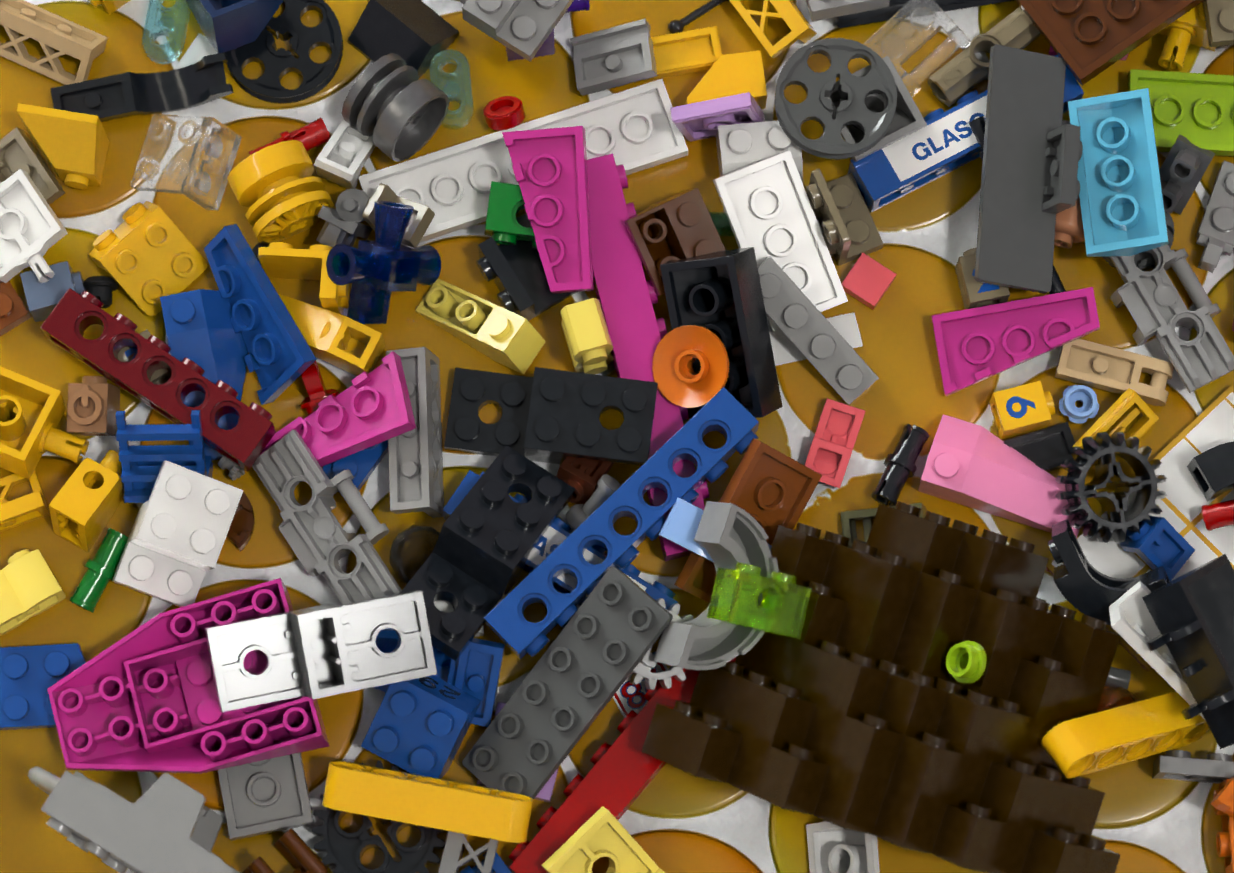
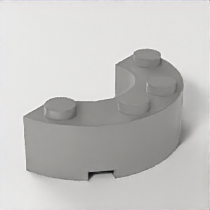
M706 502L694 541L704 547L714 561L717 575L715 594L707 609L695 619L682 623L671 621L662 633L653 661L692 670L717 669L726 666L727 662L738 655H745L765 633L771 622L778 599L777 558L771 555L766 539L769 538L757 520L742 508L731 503Z

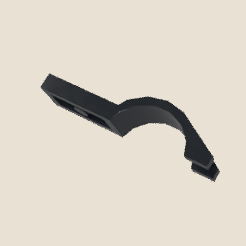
M223 52L204 56L202 60L193 65L166 72H127L50 88L53 107L59 110L99 116L102 122L136 114L167 113L200 106L233 93L232 85L230 83L226 84L223 64L228 62L227 54Z

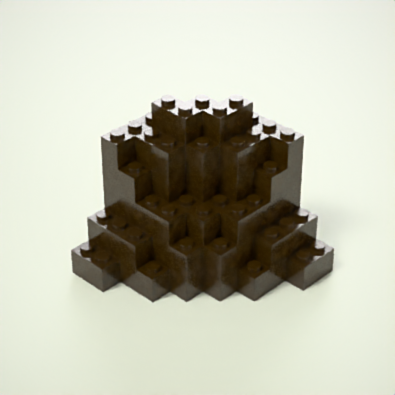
M898 501L896 509L879 504L867 542L854 539L852 546L848 545L850 538L826 531L824 538L820 537L821 529L798 522L796 529L779 525L770 551L772 557L777 558L779 592L774 614L765 633L745 655H738L735 662L729 661L726 663V666L717 669L700 670L690 703L676 700L674 707L657 703L642 748V752L696 777L728 783L783 809L811 814L844 829L872 834L901 848L930 853L962 868L986 873H1115L1121 855L1106 849V840L1092 835L1105 793L1090 787L1091 779L1088 777L1066 778L1042 747L1041 741L1046 733L1059 723L1097 712L1121 636L1105 630L1106 621L1084 614L1081 621L1074 618L1077 611L1053 603L1051 609L1048 610L1050 603L1038 598L1037 594L1049 558L1034 554L1035 545L1012 537L1009 545L1006 544L1007 536L984 529L981 537L976 535L977 526L954 519L951 527L949 526L951 518L927 511L925 518L920 517L921 508ZM968 640L979 643L984 648L987 657L983 675L971 684L955 680L946 667V657L950 648L957 643Z

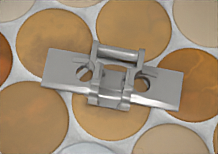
M1167 244L1145 251L1151 253L1156 262L1151 271L1140 270L1135 265V255L1109 256L1125 283L1110 296L1114 306L1119 308L1125 304L1137 325V330L1132 336L1138 346L1145 344L1154 335L1157 337L1189 393L1234 370V355L1212 320L1214 316L1221 312V309L1217 303L1212 304L1186 260L1189 255L1185 248L1175 252ZM1171 267L1173 268L1197 310L1190 311L1187 309L1166 270ZM1175 327H1185L1188 330L1195 328L1197 337L1190 341L1182 340L1177 336Z
M296 429L290 431L257 458L252 467L282 511L280 515L284 521L278 528L309 575L318 576L323 574L342 605L400 594L401 588L373 547L390 530L385 523H379L352 482L354 476L349 469L338 473L329 480ZM302 481L308 483L312 489L311 500L306 505L299 504L294 496L296 486ZM338 491L366 531V534L356 536L355 533H346L332 513V510L337 507L333 495ZM352 551L356 556L357 564L352 572L346 573L340 568L338 561Z

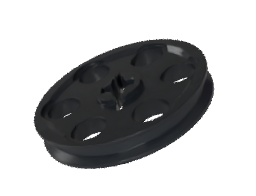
M284 0V12L280 16L270 19L256 41L225 52L228 59V69L234 80L243 90L260 100L284 104L305 100L326 87L340 66L343 55V38L338 19L324 0ZM309 10L319 11L323 15L322 22L316 27H306L301 22L305 12ZM273 34L282 41H287L290 38L289 42L293 55L284 48L276 51L277 46ZM326 46L332 51V56L330 60L320 64L310 59V53L315 47ZM250 62H260L264 65L265 71L260 78L252 80L243 75L244 67ZM286 73H299L303 77L302 84L294 90L284 88L281 85V79Z

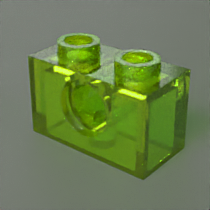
M736 562L735 570L718 567L707 618L800 639L811 593L810 588L795 585L797 577L772 571L770 578L760 576L761 567ZM762 592V601L761 604L758 605V597L759 594Z

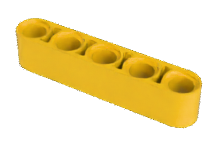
M1175 691L1059 723L1046 733L1041 741V745L1065 777L1069 779L1187 746L1199 740L1210 728L1200 714L1185 720L1182 711L1190 705Z
M331 761L328 766L322 805L330 809L505 842L524 843L527 839L533 798L518 793L344 761Z

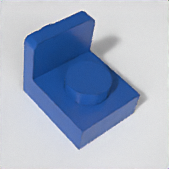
M1149 516L1153 525L1150 526L1145 521H1140V534L1139 532L1131 533L1127 530L1126 539L1120 543V547L1126 552L1136 553L1152 570L1163 566L1171 581L1195 549L1165 518Z

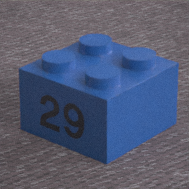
M434 675L392 683L388 687L361 747L411 774L441 779L448 772L479 708L481 700Z

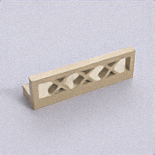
M0 0V25L4 26L10 38L5 43L0 42V56L65 85L87 81L92 61L104 52L108 37L27 1ZM28 38L38 41L46 56L39 59L30 56L22 41ZM67 54L81 60L77 76L64 70L58 58L59 56Z

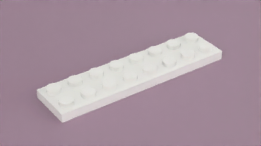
M659 79L519 124L511 129L501 130L386 167L358 178L362 191L369 198L373 196L379 184L382 183L388 185L399 197L429 206L435 213V216L420 241L423 242L485 222L491 181L519 185L502 132L583 126L586 135L587 160L613 154L616 165L623 164L626 175L688 156V148L683 134L672 122L670 110L672 104L663 79ZM378 235L384 254L408 247L405 244Z

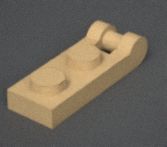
M1078 338L1062 345L1055 377L1121 395L1130 388L1144 402L1155 406H1165L1168 398V391L1165 388L1167 380L1172 379L1174 366L1172 363ZM1141 372L1151 375L1150 385L1139 382Z

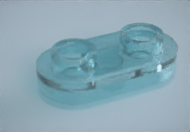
M165 0L149 1L142 44L146 55L153 62L169 64L177 60L182 54L191 12L186 0H176L174 6L170 8L162 6ZM165 35L169 37L167 43L163 45L155 43L159 36Z
M451 49L443 50L437 53L431 60L430 78L435 86L448 95L449 102L457 101L460 103L459 109L447 111L441 124L446 129L458 130L468 125L474 114L470 68L467 58L461 52ZM451 63L457 68L452 73H446L442 70L444 65Z

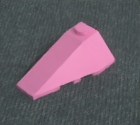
M943 414L920 480L919 492L1052 533V525L1066 519L1071 523L1075 514L1063 515L1061 513V509L1068 504V501L1058 500L1056 494L1060 491H1065V484L1057 483L1054 476L1035 465L1034 462L1014 448L1004 444V441L984 427ZM1072 528V530H1073V532H1074V534H1075V536H1076V538H1077L1079 529H1073V528Z

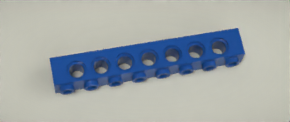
M723 387L484 617L486 625L520 660L527 653L531 657L535 656L549 642L550 639L546 635L557 624L561 628L566 626L578 610L576 606L592 592L610 567L619 566L622 570L625 569L639 555L640 552L636 548L647 537L653 541L659 536L677 498L692 504L699 496L696 490L706 480L711 484L714 483L728 469L729 465L726 461L736 451L740 455L746 452L752 439L759 438L755 434L758 431L759 421ZM717 431L724 435L726 443L721 448L711 449L704 444L703 437L708 432ZM680 460H690L695 464L697 470L692 476L683 478L674 472L673 466ZM652 488H659L665 492L667 499L660 506H650L643 499L646 491ZM621 517H630L637 523V528L630 535H620L613 528L616 520ZM593 545L603 547L607 551L606 559L600 564L588 563L583 557L587 548ZM562 574L572 575L577 580L576 588L566 594L558 592L553 586L558 576ZM532 603L544 605L547 609L546 617L537 623L527 621L523 614L528 605Z

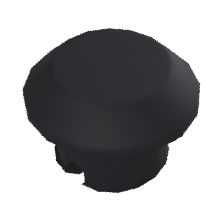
M92 276L83 282L85 289L104 304L103 308H108L113 303L112 291L118 289L119 285L112 278Z

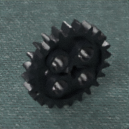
M378 760L376 767L384 769L381 760ZM394 764L391 770L400 771V767ZM321 794L320 799L322 801L324 794ZM327 808L326 810H315L313 813L316 818L323 821V825L311 828V832L324 838V840L314 845V850L316 852H328V855L322 859V862L326 867L335 864L336 868L333 873H429L425 866L428 862L436 865L441 863V860L433 852L434 849H444L446 842L437 838V834L447 832L446 830L378 818L383 825L389 822L391 824L387 828V832L402 857L400 862H395L379 835L372 837L369 835L374 831V827L368 816L361 815L363 817V825L357 832L346 833L340 828V821L349 812ZM413 826L418 828L421 832V839L418 844L413 847H404L397 841L398 834L404 827ZM378 848L385 854L384 862L379 868L367 869L362 865L361 858L367 849Z

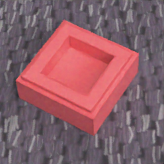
M862 253L841 284L846 293L874 310L896 278V274L865 253Z

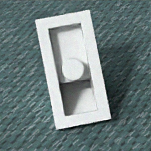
M343 119L315 160L314 167L317 175L347 189L356 188L362 167L376 147L372 140L373 135H362L358 132L356 126H351Z

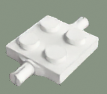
M19 169L8 179L0 182V281L7 283L24 268L31 267L40 283L48 282V277L53 278L55 273L51 270L43 255H45L50 247L67 235L68 232L28 173Z

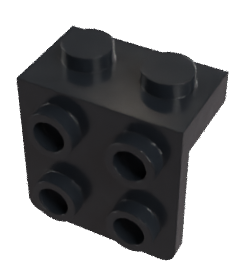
M493 237L478 245L480 259L476 263L484 278L488 282L493 280L500 290L497 296L503 308L526 318L528 321L577 293L553 294L550 291L538 249L532 248V242L516 240V245H497Z

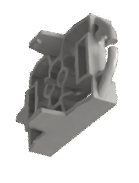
M38 766L31 768L28 772L29 780L49 795L40 809L50 816L46 824L66 836V840L87 853L90 851L101 858L103 863L119 873H124L127 868L135 873H240L227 865L221 858L211 853L223 824V817L204 805L206 801L204 795L168 773H163L136 803H131L78 771L74 775L65 771L61 778Z

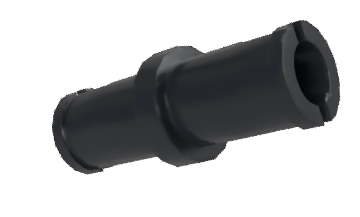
M910 424L905 425L893 454H888L884 461L886 468L875 491L871 495L875 501L882 505L896 506L908 477H913L916 472L915 462L925 441L929 438V434L916 425H913V427Z

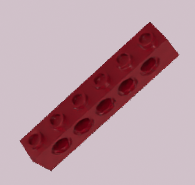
M69 288L40 327L45 337L175 424H192L191 411L200 410L203 443L248 472L276 433L274 425L270 421L272 415L254 402L248 407L236 399L238 392L225 382L218 380L214 384L202 375L205 371L192 360L184 357L182 361H179L170 355L171 348L159 338L150 335L146 339L135 332L137 325L124 315L117 313L113 317L101 308L104 304L91 293L84 290L80 295ZM99 324L104 327L102 335L97 339L89 340L83 337L85 330L90 325ZM131 346L138 349L137 355L133 360L129 362L117 360V355L122 348ZM168 369L172 372L170 379L164 384L157 385L150 382L151 376L156 370ZM193 391H200L205 394L204 402L197 407H188L184 404L185 397ZM232 413L240 417L237 426L233 429L223 430L218 427L219 419L225 414Z

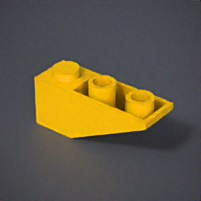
M278 294L315 357L355 376L364 371L368 374L373 371L385 348L381 332L347 316Z

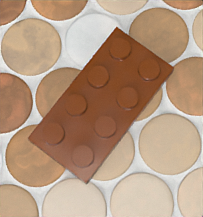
M753 438L719 502L734 504L748 512L769 537L766 539V542L772 545L779 525L794 529L822 475ZM691 552L674 585L710 603L715 594L717 582L714 563Z

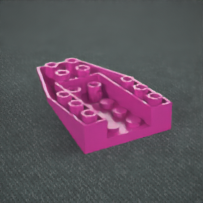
M281 578L160 613L47 688L66 768L68 770L205 773L329 747L317 699L312 700L307 696H301L227 712H220L205 628L293 611L289 592ZM260 650L250 651L246 654L243 661L245 670L250 674L260 673L267 663L265 654Z

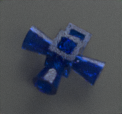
M374 201L375 241L359 240L358 248L338 244L330 250L326 262L330 279L337 285L352 283L347 317L362 324H386L391 291H416L417 283L431 285L438 279L441 272V258L434 247L424 245L410 248L401 245L414 207L390 201Z

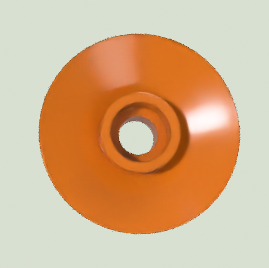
M697 325L677 327L668 332L656 347L652 362L654 380L658 383V389L662 395L673 404L685 408L704 406L725 387L727 382L729 358L726 348L719 337L705 327ZM696 359H698L701 364V369L698 374H696L693 370V362Z

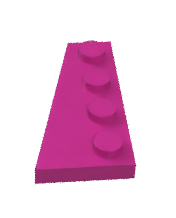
M583 126L502 132L513 163L514 174L524 199L525 210L535 235L536 246L550 291L553 294L594 291L585 128Z
M1093 287L931 315L945 396H949L1100 329Z
M394 351L381 359L383 361L382 365L369 374L366 371L351 380L353 385L336 397L329 395L318 403L319 408L304 419L299 416L276 432L262 453L290 431L296 429L320 466L323 467L415 429L416 424L401 357Z

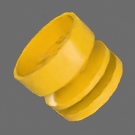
M283 141L267 146L241 161L230 171L227 177L240 206L249 207L245 216L249 224L254 226L253 231L259 242L272 243L293 237L322 220L317 215L323 205L330 208L334 205L328 192L323 191L325 187L321 178L312 176L315 167L301 141Z

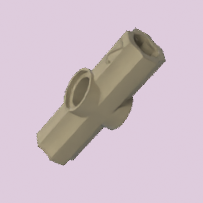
M1018 7L988 32L975 36L965 50L928 78L927 83L938 100L950 107L983 80H988L989 62H981L976 58L975 53L985 51L990 54L991 47L997 44L1023 50L1036 40L1041 33L1027 14Z

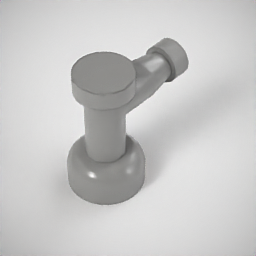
M604 474L597 482L598 488L585 504H575L566 513V519L575 530L621 486L615 478Z

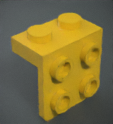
M146 201L144 204L139 202L128 209L122 217L124 222L114 231L109 229L98 236L92 244L94 249L87 255L98 267L106 270L146 315L152 317L162 310L160 297L181 293L207 269V261L158 205Z
M272 242L269 244V247L258 248L259 261L268 277L320 280L319 299L323 309L344 315V308H351L352 284H349V274L346 273L340 251H334L333 247L322 244L311 245L309 249H294L293 245L283 242Z

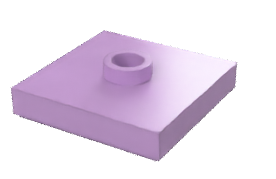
M750 92L670 108L672 122L689 142L716 137L719 125L765 121L762 109Z

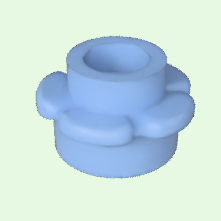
M1071 385L1063 391V398L1059 400V410L1062 415L1069 417L1070 422L1083 424L1088 418L1092 419L1098 413L1099 403L1097 402V395L1088 386ZM1081 401L1083 406L1078 408L1075 402Z

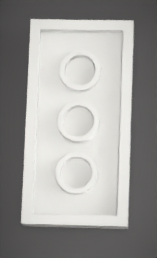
M790 150L713 180L739 249L754 247L757 267L771 256L820 312L848 302ZM766 313L771 331L780 329Z

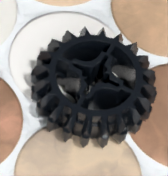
M1100 432L1097 434L1096 441L1092 437L1083 438V449L1075 446L1069 450L1075 461L1062 460L1060 465L1068 471L1067 476H1057L1055 480L1059 484H1065V491L1058 492L1056 497L1058 500L1068 501V504L1061 509L1063 515L1075 514L1070 523L1073 529H1079L1084 526L1083 536L1086 538H1093L1097 534L1099 542L1108 543L1112 537L1115 542L1121 543L1126 539L1127 530L1131 533L1139 532L1140 534L1139 522L1141 520L1150 526L1153 525L1148 514L1159 515L1162 510L1155 504V500L1164 499L1167 496L1164 491H1157V483H1163L1167 478L1165 475H1155L1154 470L1158 469L1162 462L1159 459L1148 461L1152 452L1149 446L1139 448V438L1129 437L1125 440L1123 432H1114L1111 438L1107 432ZM1115 455L1128 462L1136 477H1128L1122 472L1120 462H1116ZM1098 459V464H1095L1093 480L1090 483L1084 484L1089 468ZM1107 483H1125V486L1116 487V491H1110L1111 493L1097 491L1099 488H1105ZM1137 491L1133 506L1124 515V511L1128 510L1127 500L1129 495ZM1093 497L1100 502L1102 512L1107 513V520L1094 513L1086 498Z

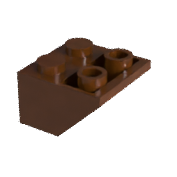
M698 188L684 190L624 221L658 296L665 294L660 268L661 264L717 251H725Z

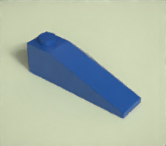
M205 289L160 297L168 344L171 348L170 354L179 361H182L184 357L192 360L205 371L202 375L214 384L218 380L225 382L238 392L236 399L241 401L247 373V364L244 356L248 355V350L242 334H235L230 321V318H232V307L229 299L222 298L218 290ZM193 391L185 397L184 404L188 407H197L204 402L205 394L200 391ZM232 413L225 414L219 419L218 427L223 430L233 429L237 426L240 417ZM188 440L189 445H194V440ZM204 443L205 456H212V461L222 458L223 455Z

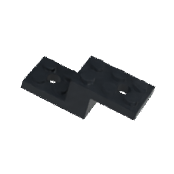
M535 367L534 377L455 368L444 448L450 451L498 456L507 445L529 460L561 465L566 457L570 456L642 466L649 457L658 383ZM487 404H495L502 410L501 419L494 424H486L479 418L480 409ZM608 409H615L622 414L624 421L619 428L609 430L601 425L599 420L601 414Z
M507 445L442 525L432 554L400 592L401 594L417 590L423 591L432 646L454 661L459 658L485 624L484 617L505 598L519 580L531 550L571 500L575 488ZM509 493H521L527 498L528 502L523 504L516 503L509 497ZM439 600L447 601L453 606L454 611L449 613L442 612L435 607L434 602Z

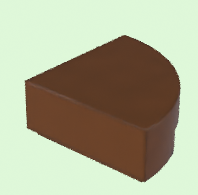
M244 492L227 533V537L240 552L250 541L255 526L253 507Z

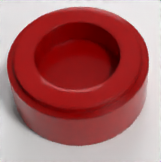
M513 96L496 98L490 101L483 110L486 124L493 130L511 129L522 123L525 119L522 101Z

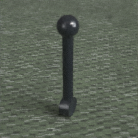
M711 0L683 19L672 20L668 25L669 32L671 34L682 32L686 25L724 1L729 0Z

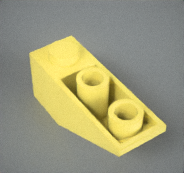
M438 278L415 310L422 317L490 359L523 375L546 342L526 318Z

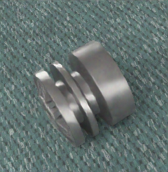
M390 53L372 63L359 76L343 103L342 116L351 126H356L358 132L362 135H373L374 145L393 161L401 162L417 153L432 138L442 124L450 102L448 95L431 81L423 78L419 79L417 70L412 66H408L403 58L397 54Z

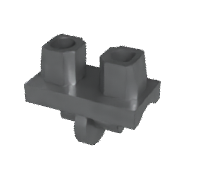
M1180 134L1160 168L1165 212L1172 213L1174 211L1181 215L1215 155L1210 150L1195 146Z
M351 188L341 192L335 204L336 209L323 205L317 216L326 220L316 241L333 247L335 251L349 254L357 237L368 239L372 228L361 224V222L365 221L362 214L366 208L369 196L362 190Z

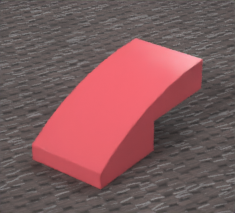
M828 398L826 399L805 462L806 467L822 475L819 482L837 488L841 487L866 411Z

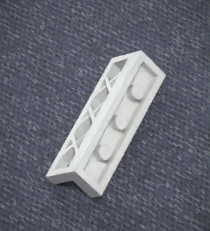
M1139 581L1109 606L1111 627L1191 706L1196 701L1185 680L1182 678L1167 645L1165 644L1154 651H1150L1146 644L1161 635L1142 599L1151 591Z

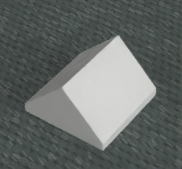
M828 821L806 825L810 873H880L877 836L844 829Z

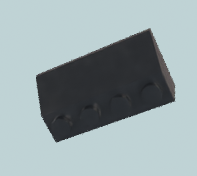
M754 247L717 251L661 264L660 268L672 330L684 325H697L709 329L719 337L726 348L729 358V375L725 388L755 418L764 417L783 407ZM696 359L693 362V370L696 374H698L701 369L700 361ZM703 406L687 408L689 416L688 420H690Z

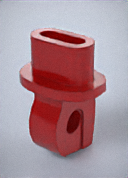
M316 360L301 374L309 396L299 406L301 410L306 409L308 416L319 408L318 403L329 395L336 397L340 394L335 389L326 390Z

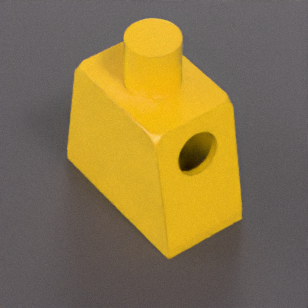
M108 450L100 463L90 458H85L49 504L54 533L88 553L124 497L121 479L122 466L121 462H119L118 452Z

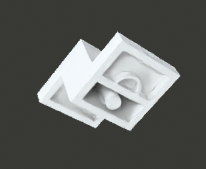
M167 460L163 461L149 500L140 506L112 582L178 607L194 604L206 571L214 569L244 490Z

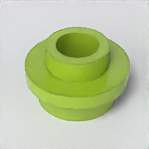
M963 641L955 644L948 651L946 667L948 672L958 682L965 684L974 683L983 675L986 668V652L977 642Z

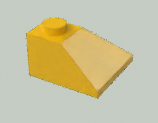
M18 103L17 113L30 138L60 180L64 181L65 185L76 189H87L88 185L100 187L110 141L99 116Z

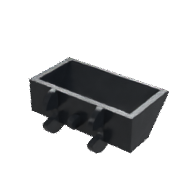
M1223 554L1142 597L1161 635L1146 643L1149 650L1154 651L1165 644L1167 645L1182 678L1185 680L1196 703L1182 711L1185 720L1202 713L1220 749L1234 744V569L1226 554Z

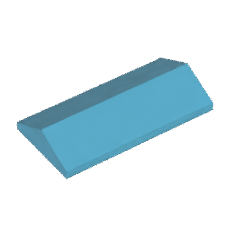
M1145 88L1068 101L1070 125L1080 126V141L1083 145L1082 156L1078 162L1077 180L1080 182L1079 198L1087 257L1133 256L1169 244L1149 89Z

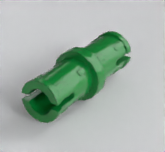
M108 528L107 534L92 560L88 559L84 565L88 569L69 601L92 613L94 612V608L109 580H113L114 571L119 564L129 537L112 528Z

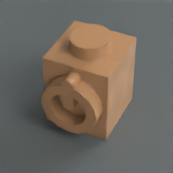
M83 376L82 383H68L67 433L78 436H116L117 425L115 415L116 411H120V387L108 384L107 378L102 376Z

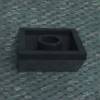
M370 0L348 38V43L372 63L390 53L397 54L406 61L408 66H412L417 70L420 79L460 35V32L421 0Z

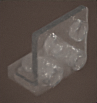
M154 114L130 186L140 191L183 194L206 210H219L228 182L227 177L232 170L242 137L214 117Z

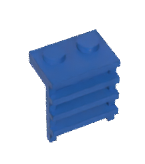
M200 410L191 411L192 424L126 425L125 411H116V439L119 441V462H121L122 466L121 479L125 490L124 503H145L149 500L162 463L165 460L212 478V456H205ZM194 440V445L129 446V441Z

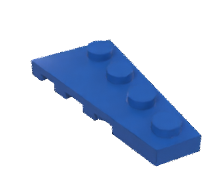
M237 224L224 226L207 244L204 251L221 297L228 298L231 304L232 318H230L235 334H242L249 353L244 356L249 373L256 372L262 388L257 391L261 405L274 402L316 360V357Z

